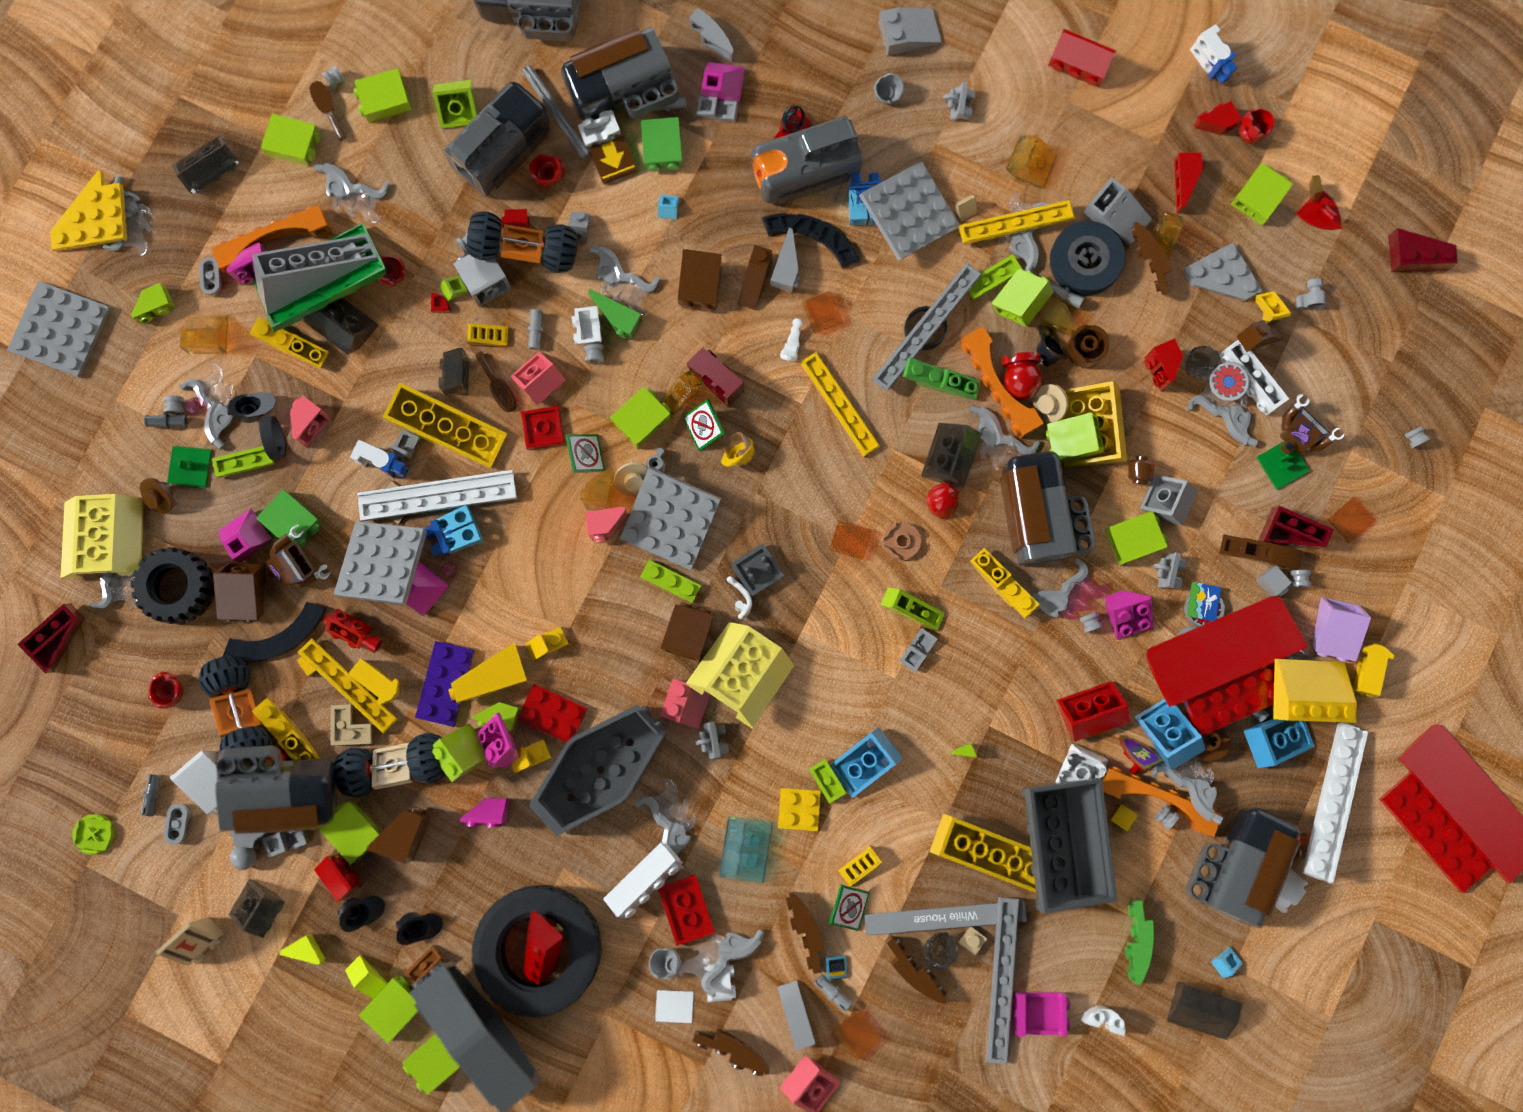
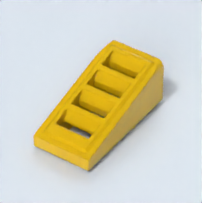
M468 323L467 343L471 346H508V327ZM474 331H477V338H474ZM482 331H485V339H482ZM490 331H494L493 340H490ZM498 332H502L501 341L498 340Z
M868 846L838 869V872L847 884L852 886L878 867L882 861L873 849ZM868 854L874 863L870 864L865 855ZM862 859L867 868L864 869L858 860ZM854 863L861 871L860 874H857V872L852 867ZM849 868L855 878L851 879L845 870Z

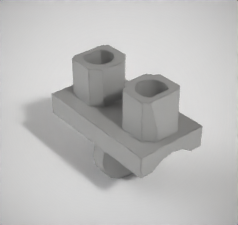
M962 82V85L956 87L955 90L951 89L950 94L944 95L943 101L948 104V109H952L950 116L952 121H956L959 118L967 120L972 115V108L965 106V102L971 103L973 101L975 91L969 89L966 82Z
M1177 552L1174 554L1165 553L1164 558H1161L1160 564H1154L1153 569L1158 571L1157 577L1159 578L1157 587H1181L1183 580L1176 575L1177 571L1185 569L1187 563L1186 560L1180 558L1181 554Z
M715 721L703 724L704 732H699L700 740L695 741V745L701 744L702 752L708 751L709 759L718 758L728 753L727 742L718 743L717 735L725 734V724L715 723Z

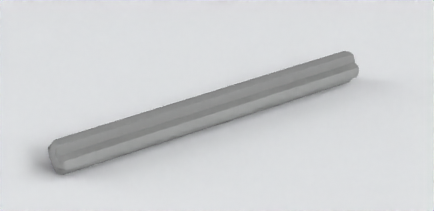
M531 65L524 67V75L582 159L587 158L590 155L589 149Z

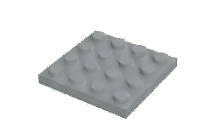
M922 161L859 195L898 261L955 231L960 225Z
M38 281L7 351L81 378L111 308Z
M649 467L620 539L692 570L722 498Z
M355 521L333 595L341 598L406 605L427 531L424 528Z

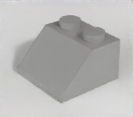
M1155 474L1140 509L1146 513L1153 511L1154 515H1157L1159 519L1183 526L1198 490L1186 480Z

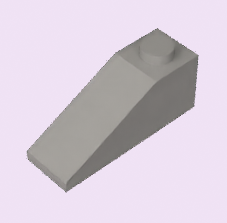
M789 228L771 277L770 286L792 293L794 287H798L801 277L798 276L793 229Z

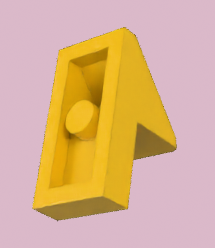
M1275 291L1256 295L1255 302L1263 311L1262 320L1276 322L1291 316V312Z
M558 627L543 635H537L525 643L534 662L568 646L569 643L562 628Z
M545 740L518 749L519 757L511 766L516 774L551 759L552 757Z

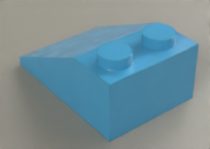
M1165 699L1135 716L1136 721L1171 770L1206 750L1201 735L1177 706L1169 707Z
M1270 719L1244 730L1257 768L1276 766L1315 747L1305 721Z
M878 727L830 764V767L853 798L903 758Z

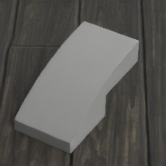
M699 96L696 114L708 119L736 122L739 104L737 101H720L717 97Z
M921 627L899 661L916 672L938 638Z
M307 830L278 832L262 838L268 858L310 843Z

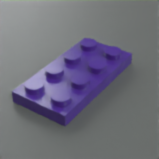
M435 641L415 718L455 727L461 703L456 704V700H451L448 689L452 688L451 683L470 671L475 650Z

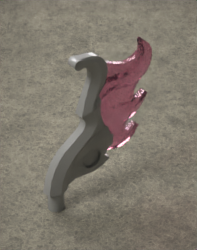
M1078 558L1075 560V563L1079 566L1078 573L1062 583L1060 590H1044L1037 592L1032 597L1040 604L1038 608L1047 615L1057 618L1058 612H1060L1066 619L1074 620L1079 618V616L1073 615V611L1091 609L1092 606L1086 604L1087 600L1102 597L1107 592V582L1103 586H1096L1088 576L1087 566Z

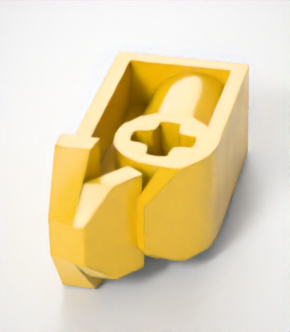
M1375 643L1362 648L1364 654L1361 655L1358 661L1352 688L1354 694L1368 698L1381 695L1388 659H1394V655L1385 646Z
M362 658L359 659L348 673V675L379 698L376 701L379 705L392 702L399 695V680L395 678L392 681Z

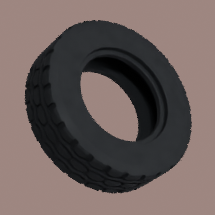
M549 885L523 887L510 892L496 901L480 920L474 935V942H472V963L476 971L474 973L485 994H488L489 998L496 1005L499 1004L500 1008L520 1016H548L572 1005L582 996L593 981L601 959L600 931L593 914L588 910L589 908L572 893ZM534 910L540 916L547 917L558 923L565 931L570 943V959L564 973L551 982L539 985L526 982L515 975L509 967L505 956V942L509 931L517 921L531 916V912Z

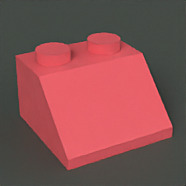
M540 352L535 354L510 376L536 405L545 401L549 394L560 388L562 383L566 381L554 364Z
M302 395L301 398L294 401L290 410L292 437L307 448L330 421L331 417Z
M618 507L585 512L588 536L592 541H596V543H605L607 539H612L628 518L626 508Z
M673 678L660 717L699 730L711 694L705 691L701 695L686 685L685 682Z
M805 1055L790 1076L785 1079L780 1089L800 1108L807 1112H819L841 1083L817 1062Z

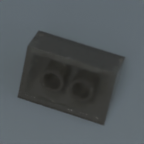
M218 135L172 166L176 176L189 193L193 194L194 192H201L208 183L218 181L225 172L235 170L239 162L222 136Z
M343 297L304 318L305 323L348 355L360 349L378 327L376 322Z
M939 423L921 476L941 484L948 483L953 487L964 488L982 434L969 425Z
M1177 981L1167 1022L1227 1040L1238 1024L1243 1003L1236 999Z

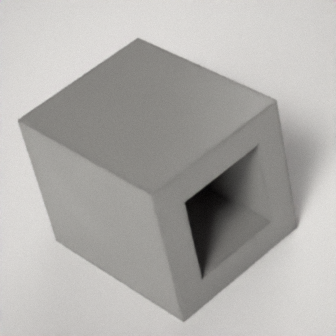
M1276 565L1269 567L1256 579V582L1269 596H1283L1289 590L1287 587L1292 583Z

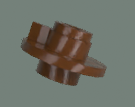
M146 478L140 483V492L144 503L156 512L167 513L178 504L172 497L173 489L167 482Z
M1224 727L1201 736L1206 750L1196 755L1198 758L1212 762L1221 759L1227 754L1231 739Z

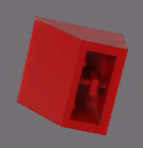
M1175 338L1153 347L1144 357L1145 366L1151 371L1153 383L1159 388L1160 392L1165 390L1175 380L1183 358Z
M339 853L326 856L314 869L337 902L343 901L362 886L359 882L361 880L360 876L355 871H351L348 867L349 863Z

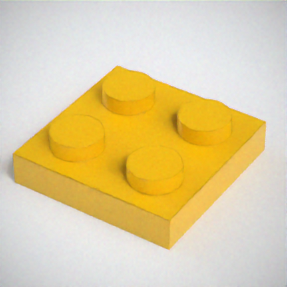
M781 788L778 828L818 831L821 791Z

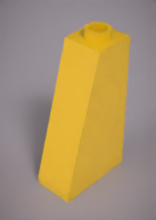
M510 644L451 683L452 688L448 689L451 700H456V704H460L526 683V676L516 644Z

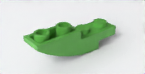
M913 358L907 359L903 374L904 378L917 382V385L973 400L977 399L981 383L977 379L953 370H943Z
M1131 899L1129 900L1130 905L1127 906L1129 917H1132L1130 933L1134 941H1127L1125 956L1126 959H1129L1130 967L1127 968L1129 980H1132V983L1136 985H1141L1152 957L1154 928L1153 920L1144 918L1142 900Z

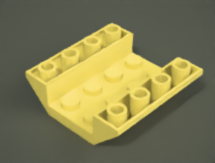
M120 494L75 496L66 501L64 505L61 579L82 578V574L110 572L127 576L133 575L134 570L138 571L140 568L138 563L142 560L143 499Z
M729 622L686 682V685L701 695L705 691L738 712L736 718L750 728H753L793 669L794 664L781 647L751 627Z

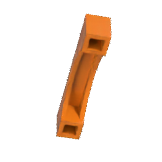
M312 205L307 207L306 210L292 213L282 220H274L270 225L257 227L245 235H237L228 242H220L211 249L219 269L223 273L228 274L226 269L240 252L258 242L264 245L274 239L294 234L312 235L315 239L332 232L322 208L319 205Z
M984 326L964 336L961 341L963 352L970 356L973 368L976 371L978 370L982 376V383L985 387H989L992 392V399L1001 406V413L1006 420L1009 419L1012 424L1011 429L1013 433L1022 439L1039 429L1044 423L1035 408L1029 409L1019 403L1006 391L999 381L990 357V347L993 341Z
M1112 766L1111 769H1106V773L1102 777L1104 794L1118 799L1123 794L1131 793L1158 798L1177 809L1191 824L1190 829L1210 837L1215 836L1219 824L1203 818L1195 810L1190 797L1183 799L1179 797L1180 793L1168 789L1166 792L1161 790V786L1149 781V784L1141 782V777L1130 774V777L1124 775L1123 770ZM1212 806L1214 813L1222 817V814L1216 812L1217 808Z

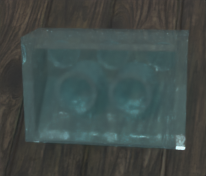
M728 816L719 870L720 877L738 881L764 883L773 822Z

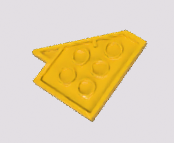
M97 171L50 231L51 249L57 252L127 240L123 185L120 183L105 185L104 173Z

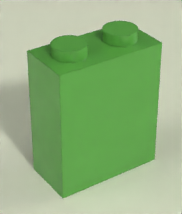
M678 117L641 120L645 171L658 172L660 169L673 171L683 168Z
M284 489L256 518L278 538L285 534L288 535L293 526L299 525L294 529L295 533L300 534L302 531L304 533L300 537L291 540H296L301 549L307 544V539L320 530V525L323 523Z

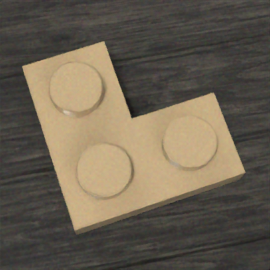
M331 705L332 746L372 744V724L353 725V705Z

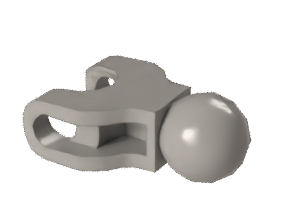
M229 831L233 836V846H237L230 855L231 864L238 870L251 868L257 859L254 848L258 849L262 838L267 837L270 833L235 834L234 831Z

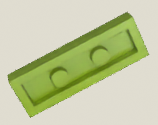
M1012 254L983 271L981 277L968 293L974 301L1011 279L1018 268L1023 269Z
M263 446L212 458L217 478L275 465V460H271L267 456Z
M648 560L640 578L692 604L701 588V585L651 560Z

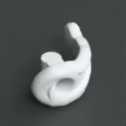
M795 318L792 321L793 327L791 328L788 342L785 343L780 353V357L783 360L791 362L797 360V352L800 346L799 328L803 324L799 318Z
M729 576L726 579L727 582L737 588L747 604H744L742 601L735 603V610L741 612L738 618L742 620L750 613L752 598L742 584Z

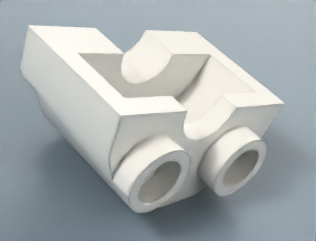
M612 110L603 111L599 114L600 117L598 119L588 118L578 125L587 147H591V144L598 143L599 145L615 139L614 135L620 134Z
M598 307L574 309L575 316H572L573 328L577 327V333L573 334L575 345L602 343Z
M1292 869L1289 871L1275 905L1282 913L1288 912V907L1291 904L1296 906L1306 893L1304 886L1308 885V882Z
M717 960L705 961L706 974L714 969ZM727 962V969L712 981L710 987L715 991L716 996L712 997L707 994L708 1003L732 1001V998H736L735 985H731L730 977H734L733 964L730 965Z
M1096 1005L1085 1011L1080 1018L1084 1023L1098 1028L1100 1025L1105 1024V1028L1110 1030V1032L1125 1037V1023L1123 1019L1106 1006Z

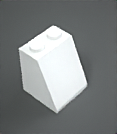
M200 751L170 777L206 814H218L215 785L217 782L216 763L219 755L216 751Z

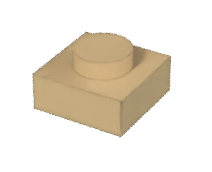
M969 926L958 942L976 955L987 938Z

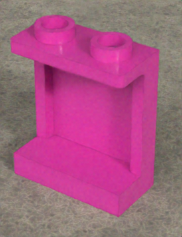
M1014 991V1033L1018 1037H1026V1035H1061L1062 1037H1067V1031H1070V1021L1067 1018V1010L1070 1008L1069 998H1066V994L1063 992Z

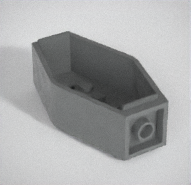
M635 705L572 737L566 743L529 805L556 836L624 803L631 797L667 736L664 732L666 728L659 720L653 721L651 718L653 714L646 706ZM630 738L634 740L632 746L626 744V741ZM603 766L605 769L604 773L599 774L597 768ZM569 794L575 795L574 801L568 800Z
M451 960L445 963L443 961L429 971L431 973L430 977L427 974L413 984L415 989L410 994L416 1002L414 1006L491 1107L494 1105L500 1112H506L538 1085L542 1079L538 1074L539 1069L536 1070L503 1019L456 966L457 962L453 963Z

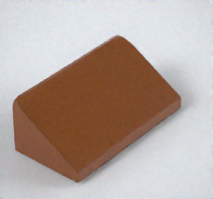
M432 945L404 975L413 986L414 983L428 974L430 977L431 973L429 971L443 961L448 963L449 960L435 945Z

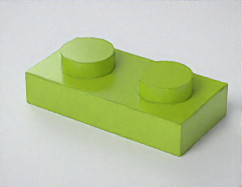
M826 759L809 768L810 773L829 804L846 794Z

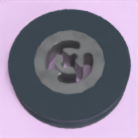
M1095 221L1076 222L1066 227L1055 240L1049 257L1050 269L1055 280L1064 289L1067 287L1069 291L1082 296L1096 295L1110 288L1122 272L1125 263L1124 246L1119 236L1108 226ZM1084 248L1079 255L1075 253L1078 249ZM1094 262L1099 263L1097 267L1090 269Z

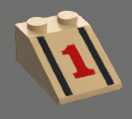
M210 917L185 924L155 953L158 956L186 966L193 963L197 965L206 957L205 953L209 949L213 950L221 943L220 939L225 934Z

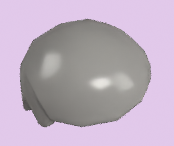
M893 73L880 77L874 86L875 97L885 104L896 102L904 91L902 79Z
M670 948L656 949L650 956V972L658 979L667 980L674 978L681 969L680 954Z

